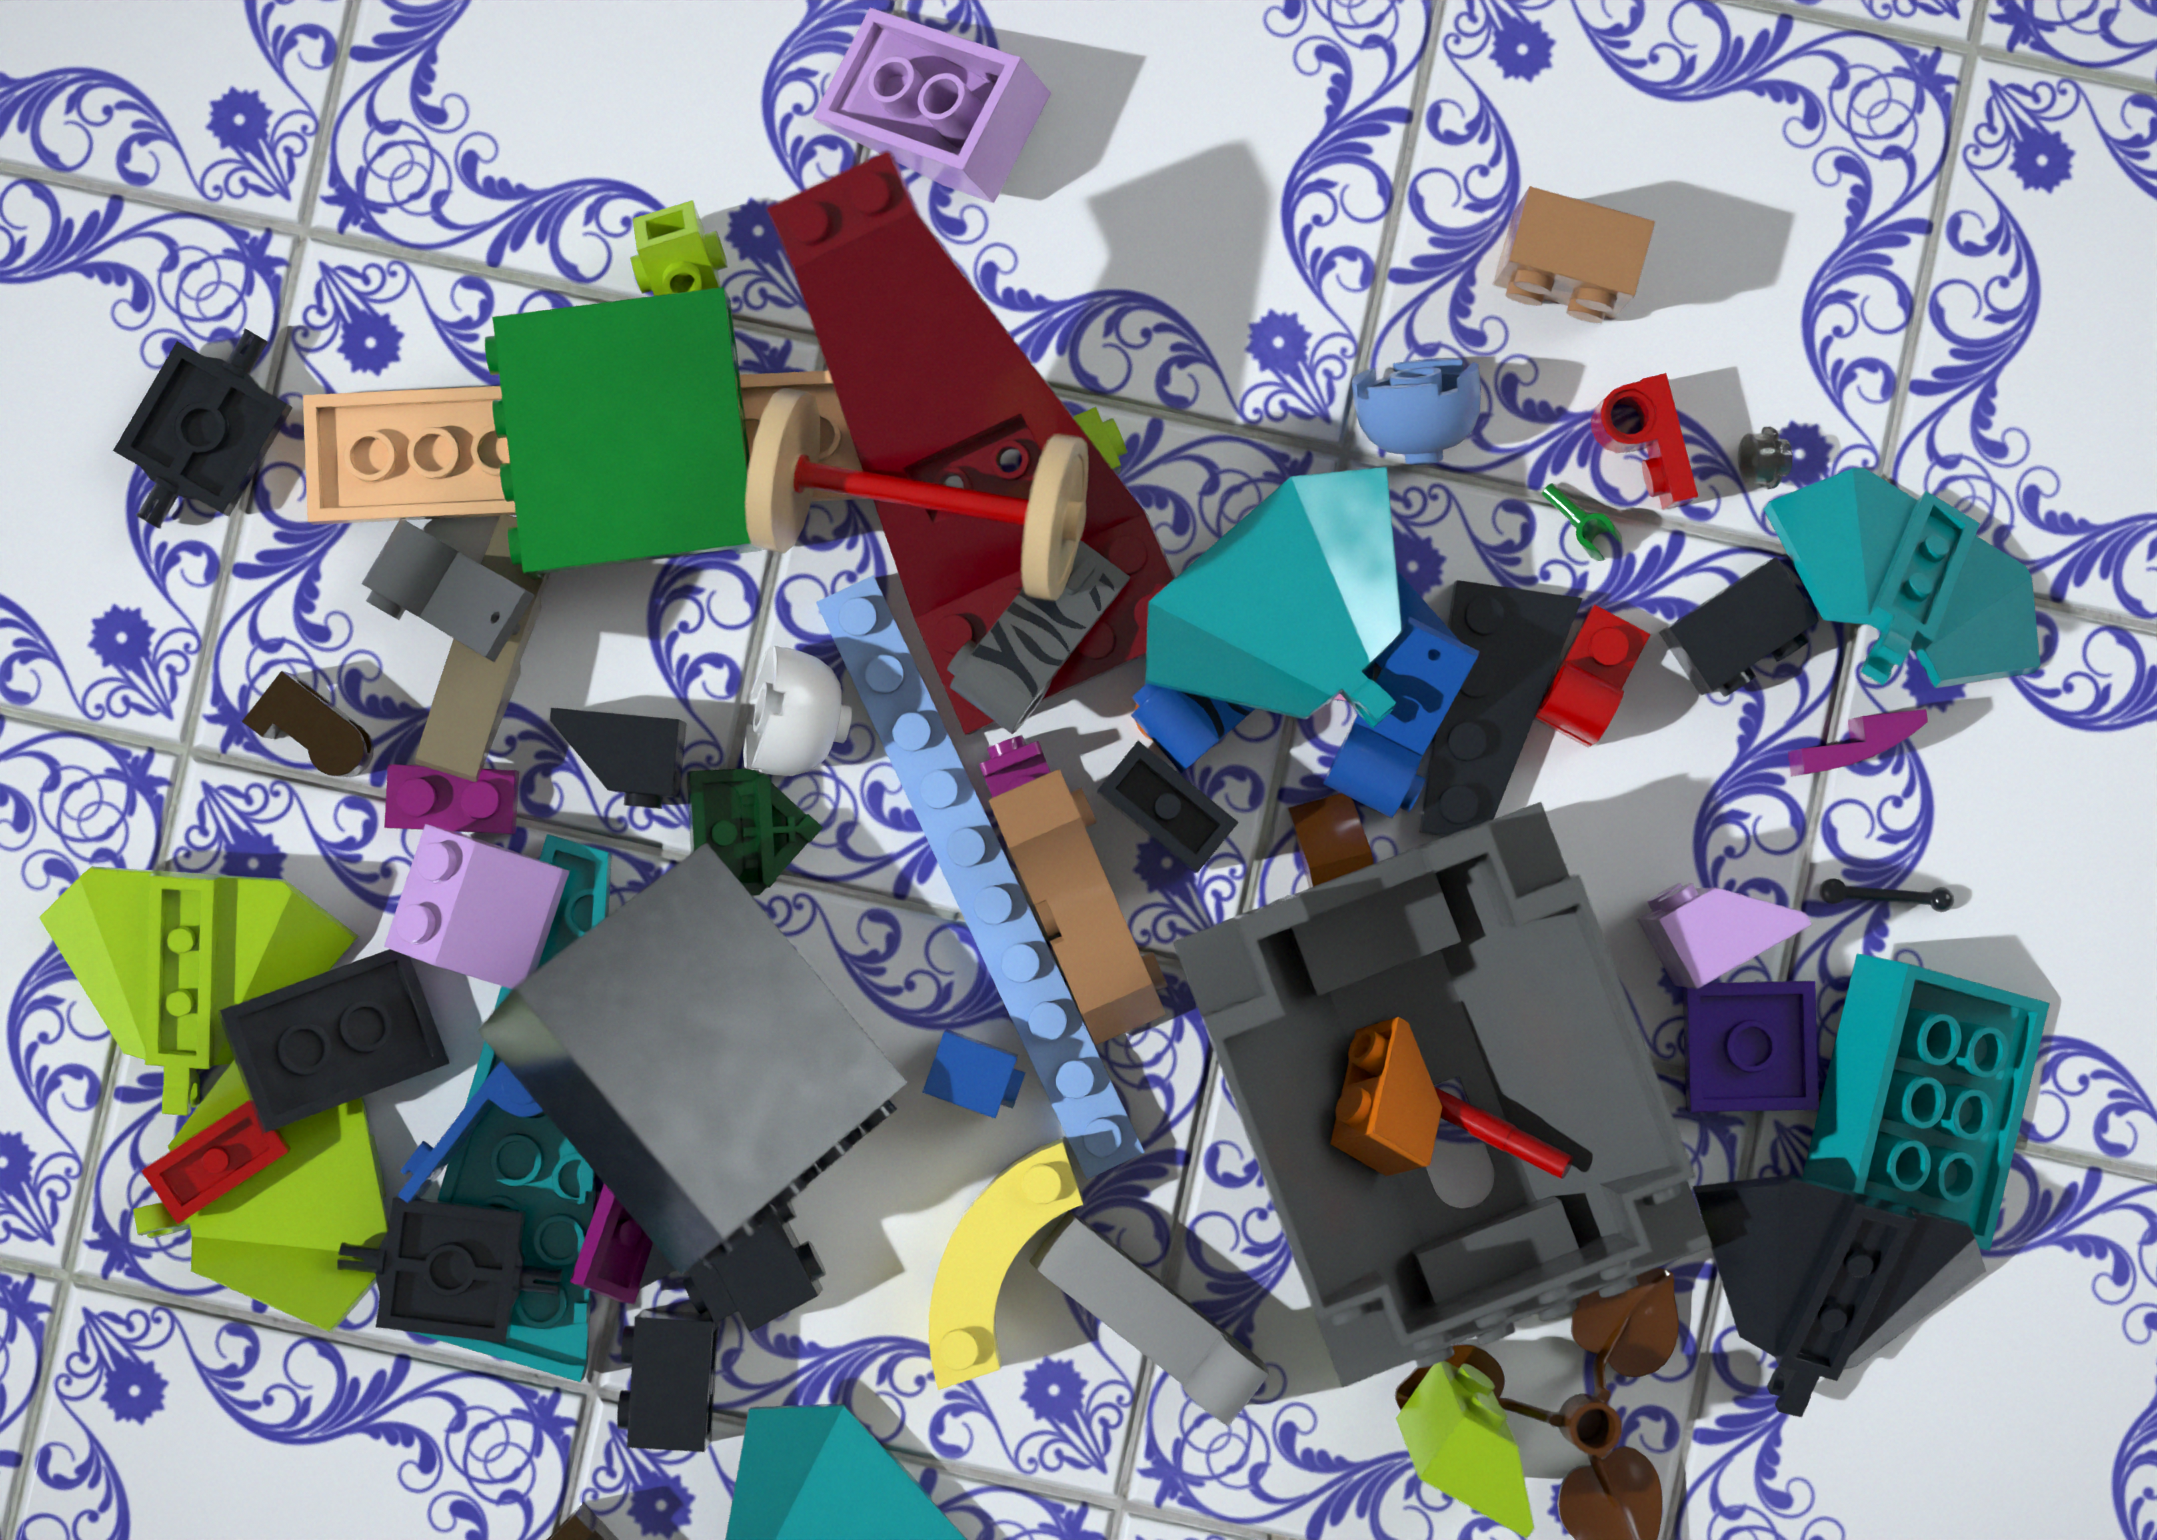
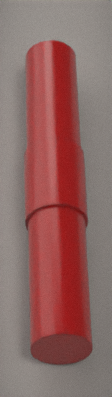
M1434 1086L1442 1105L1441 1119L1561 1180L1565 1178L1574 1160L1572 1155Z

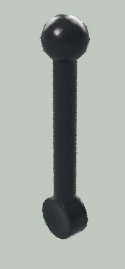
M1833 878L1823 881L1819 889L1822 900L1830 904L1840 903L1846 898L1930 905L1937 912H1946L1951 909L1954 903L1952 892L1944 887H1938L1932 892L1845 886L1844 882Z

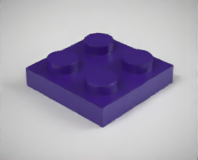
M1815 981L1712 982L1698 989L1683 987L1686 1111L1819 1110Z

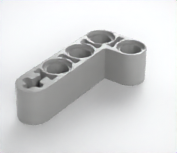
M1068 1210L1029 1260L1043 1276L1180 1382L1184 1392L1192 1400L1227 1426L1231 1425L1270 1374L1266 1364L1251 1350L1070 1210Z

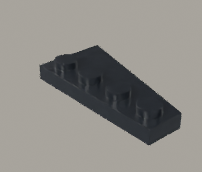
M1460 580L1454 582L1448 628L1461 643L1480 652L1432 739L1420 833L1448 836L1494 819L1583 598Z

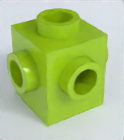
M693 200L632 218L638 255L631 256L630 259L642 294L653 291L654 296L721 288L718 270L728 268L726 256L717 231L705 233Z

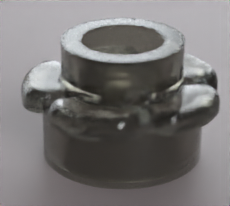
M1771 426L1763 427L1761 433L1744 435L1738 449V467L1743 481L1749 485L1759 484L1761 487L1766 486L1767 489L1778 487L1782 477L1787 476L1792 468L1793 455L1790 443L1784 438L1779 439L1778 431Z

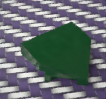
M746 768L688 771L687 791L691 853L707 842L751 896L760 895L766 888H770L777 880L776 878L800 851L823 829L809 814H805L781 792L764 773L759 774L756 770Z

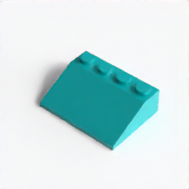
M1857 953L1802 1178L1968 1222L1975 1236L1978 1248L1990 1251L2050 1003L1909 963Z

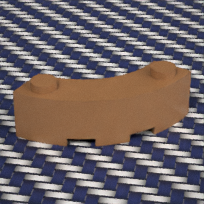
M1060 769L989 799L988 801L1048 937L1050 938L1060 933L1062 935L1050 942L1095 1045L1166 1015L1157 991L1168 987L1153 951L1143 956L1140 955L1086 830V827L1097 823L1082 787L1070 792Z

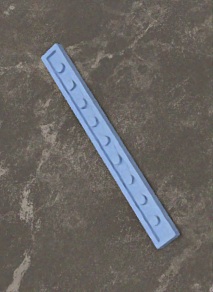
M874 575L817 601L816 604L1086 1179L1088 1180L1145 1153Z

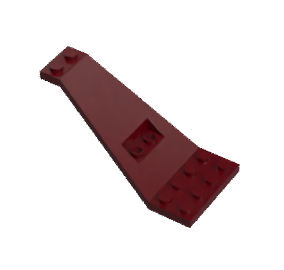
M889 150L884 151L768 207L767 211L798 281L863 471L941 485L949 477L959 476L963 482L964 489L1030 500L1039 461L1048 440L1056 433L1080 437L1086 442L1088 453L1086 518L1080 540L1130 576V580L1052 678L1049 689L1040 703L1145 656L1147 648L1148 602L1176 578L1148 514L920 216L894 155ZM1017 449L1022 456L1020 467L1014 472H1005L1000 463L1002 455L1007 450ZM873 500L914 620L964 734L971 735L995 724L994 720L950 688L955 676L947 668L961 647L969 639L976 644L981 642L1024 588L1022 580V550L1025 526Z

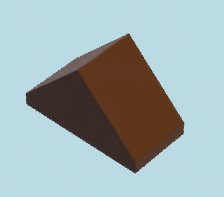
M1341 793L1288 808L1309 888L1374 864L1372 851L1352 798Z

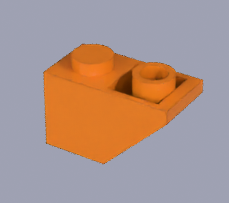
M1396 1017L1357 1029L1349 1047V1063L1342 1094L1336 1105V1121L1330 1144L1384 1176L1430 1166L1442 1105L1409 1023L1401 1017Z

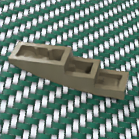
M507 514L500 515L481 565L534 594V597L518 622L520 624V631L518 634L509 637L495 663L453 639L415 757V762L418 765L476 783L521 674L520 660L541 611V595L550 573H543V579L533 580L523 573L522 565H513L508 545V527L517 526V519Z

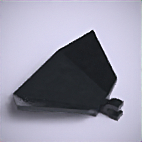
M1791 1174L1692 1186L1703 1223L1712 1243V1253L1739 1337L1774 1356L1779 1365L1773 1372L1767 1388L1770 1394L1780 1396L1775 1406L1778 1412L1802 1418L1820 1377L1838 1381L1843 1370L1857 1367L1986 1272L1975 1236L1968 1222Z

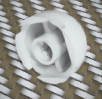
M773 646V648L766 650L759 666L751 695V700H757L753 725L746 722L743 758L746 769L771 775H798L811 771L827 758L833 742H845L850 729L852 708L851 706L841 704L842 691L840 682L833 670L820 659L786 647Z

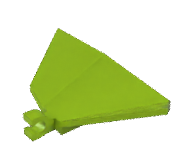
M96 866L86 870L39 917L122 1052L144 1059L145 1065L164 1066L162 1114L188 1116L191 1113V1107L196 1108L200 1104V1079L196 1069H210L213 1065L231 1064L234 1061L217 1012L330 971L359 937L285 879Z
M235 1059L169 1143V1151L249 1099ZM363 1096L277 1128L291 1148L288 1153L179 1224L175 1222L163 1203L133 1209L137 1234L141 1236L147 1234L148 1238L153 1239L190 1228L192 1235L191 1272L333 1333L376 1283V1273L338 1270L337 1262L341 1257L363 1259L338 1255L341 1243L346 1242L347 1244L380 1247L389 1230L383 1199L387 1196L375 1137L369 1130Z

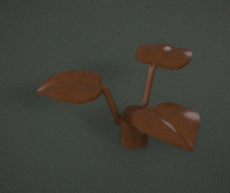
M1657 1267L1636 1275L1638 1285L1617 1295L1601 1297L1599 1290H1596L1579 1298L1576 1303L1577 1308L1572 1314L1571 1334L1576 1344L1589 1352L1597 1354L1593 1362L1595 1391L1592 1395L1577 1394L1570 1397L1563 1403L1559 1412H1551L1509 1398H1500L1505 1385L1504 1373L1497 1360L1484 1349L1469 1344H1455L1452 1346L1455 1354L1444 1360L1457 1368H1460L1462 1364H1468L1478 1369L1493 1382L1495 1386L1493 1392L1499 1405L1504 1410L1548 1423L1553 1427H1559L1561 1434L1567 1441L1588 1454L1591 1465L1578 1466L1566 1475L1560 1486L1557 1500L1558 1514L1561 1522L1575 1540H1657L1662 1518V1489L1659 1476L1650 1460L1635 1448L1629 1446L1614 1448L1622 1434V1423L1618 1413L1607 1404L1611 1398V1392L1607 1389L1605 1367L1608 1362L1613 1370L1623 1376L1643 1377L1659 1370L1671 1357L1678 1338L1679 1319L1674 1295V1274L1667 1269ZM1433 1365L1418 1368L1417 1366L1397 1386L1395 1401L1400 1411Z

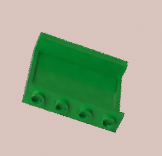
M724 287L492 317L494 336L485 337V354L490 374H499L502 399L493 400L492 411L496 434L499 439L507 438L510 462L500 464V478L505 501L515 502L517 526L508 527V545L514 566L522 565L524 574L533 580L543 579V573L730 549H733L736 554L762 551V549L751 544L747 531L745 501L750 452L731 300Z

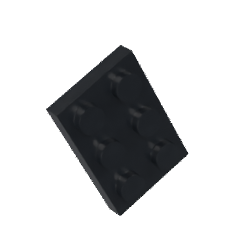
M391 949L217 1012L262 1134L450 1064L410 956Z

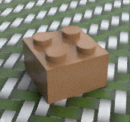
M1529 186L1512 214L1493 285L1506 288L1505 296L1519 303L1541 306L1545 299L1568 306L1566 312L1568 315L1583 321L1603 323L1605 317L1614 319L1635 296L1655 221Z

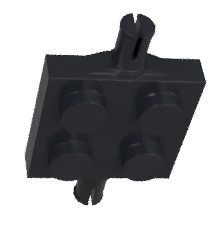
M245 328L227 361L219 358L205 357L177 341L113 450L140 466L150 480L155 482L136 516L161 529L163 521L178 496L200 500L222 514L230 516L293 408L264 391L255 378L249 375L269 342Z
M398 1195L393 1197L389 1230L380 1247L342 1242L338 1255L363 1259L341 1257L337 1262L338 1270L376 1273V1282L380 1293L376 1328L506 1343L509 1340L513 1307L521 1291L559 1297L562 1283L538 1281L537 1279L560 1282L563 1279V1269L561 1268L552 1269L525 1265L522 1238L526 1211L418 1198L407 1203Z

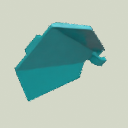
M1387 467L1291 476L1148 602L1145 683L1301 719H1307L1322 706H1327L1335 697L1341 694L1372 729L1392 713V708L1396 705V702L1377 683L1368 679L1363 673L1402 632Z
M1864 467L1851 468L1773 499L1763 508L1822 619L1871 625L1881 632L1860 672L1882 686L1890 678L1894 665L1896 664L1900 667L1907 659L1910 650L1915 652L1934 688L2033 674L2040 667L2033 582L2027 567L1977 537L1976 533L1980 525L1979 522L1928 491H1925L1916 500Z
M845 1404L749 1408L725 1540H968L931 1500L930 1494L889 1449L886 1451Z

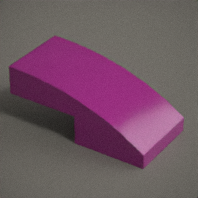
M1927 710L1868 715L1848 719L1850 743L1788 751L1791 777L1851 765L1892 748L1914 734L1928 722Z

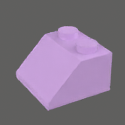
M425 824L384 947L437 967L513 989L537 970L570 871L469 835Z
M1681 883L1676 884L1650 898L1647 903L1652 911L1637 919L1674 986L1696 989L1812 925L1807 914L1720 888H1695L1693 883L1682 886Z

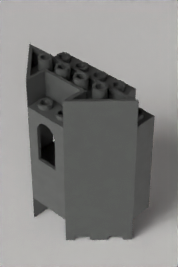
M1542 802L1455 832L1425 845L1422 844L1408 849L1404 853L1296 894L1287 895L1272 901V903L1173 941L1342 1388L1414 1360L1418 1368L1440 1363L1455 1354L1452 1348L1453 1345L1477 1337L1479 1344L1500 1340L1516 1331L1513 1322L1536 1313L1540 1321L1560 1317L1577 1308L1574 1299L1599 1290L1601 1297L1620 1294L1638 1285L1636 1275L1712 1246L1687 1181L1696 1177L1581 877L1580 875H1569ZM1396 1017H1401L1407 1021L1433 1085L1458 1076L1469 1104L1483 1109L1517 1126L1518 1129L1572 1155L1574 1160L1565 1178L1561 1180L1506 1151L1503 1152L1484 1142L1494 1169L1493 1187L1488 1196L1479 1204L1467 1208H1458L1440 1199L1435 1192L1426 1167L1384 1176L1331 1145L1336 1121V1105L1342 1094L1349 1063V1047L1354 1039L1356 1030Z

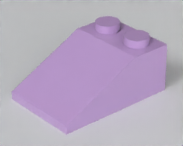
M870 8L813 118L818 123L878 153L889 150L898 163L943 186L994 203L1051 92L1021 57Z

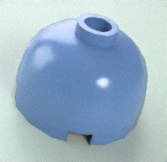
M1463 359L1412 360L1393 363L1394 373L1390 377L1376 380L1375 368L1363 371L1353 377L1354 406L1361 429L1369 441L1384 451L1394 454H1405V463L1409 465H1426L1443 460V450L1461 443L1473 431L1480 413L1479 364L1475 362L1464 371Z

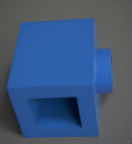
M946 1029L941 1038L922 1093L996 1119L1000 1105L1013 1109L1026 1072L1014 1068L1018 1054Z

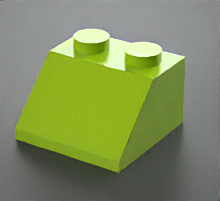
M1446 1361L1434 1364L1396 1417L1418 1478L1527 1539L1535 1528L1519 1449L1506 1421L1508 1414L1499 1405L1493 1392L1495 1388L1493 1382L1481 1371L1468 1364H1462L1460 1368Z

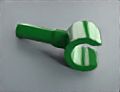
M1550 483L1543 490L1542 495L1568 518L1570 523L1576 528L1577 540L1591 558L1596 561L1605 560L1599 550L1592 544L1594 538L1600 533H1611L1618 542L1622 543L1621 534L1606 515L1602 513L1588 514L1584 509H1580L1553 483Z

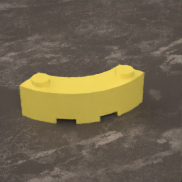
M1063 1137L1036 1148L1001 1171L978 1194L952 1232L938 1267L929 1310V1347L938 1390L1000 1370L1002 1358L996 1334V1304L1001 1284L1009 1266L1024 1244L1040 1228L1064 1212L1083 1205V1197Z

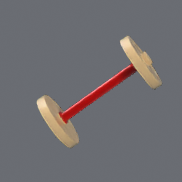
M781 388L772 395L762 414L754 439L748 469L745 501L746 524L753 546L762 550L786 553L792 548L804 527L815 489L1024 525L1025 532L1022 550L1024 592L1030 597L1056 601L1061 596L1072 571L1086 518L1088 453L1086 442L1082 438L1055 433L1048 440L1040 458L1030 500L819 464L820 414L815 397L809 392Z

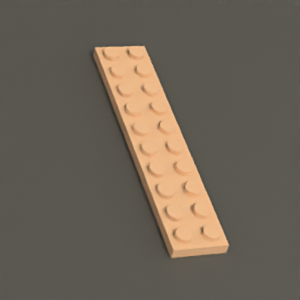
M829 371L740 375L750 459L754 439L767 404L774 393L781 388L809 392L816 399L820 414V451L818 463L863 471ZM501 386L303 395L308 522L318 525L399 521L400 518L404 520L489 517L503 514L516 515L515 502L505 501L500 478V464L510 462L507 438H498L493 420L492 403L493 400L502 399ZM815 489L812 501L867 499Z

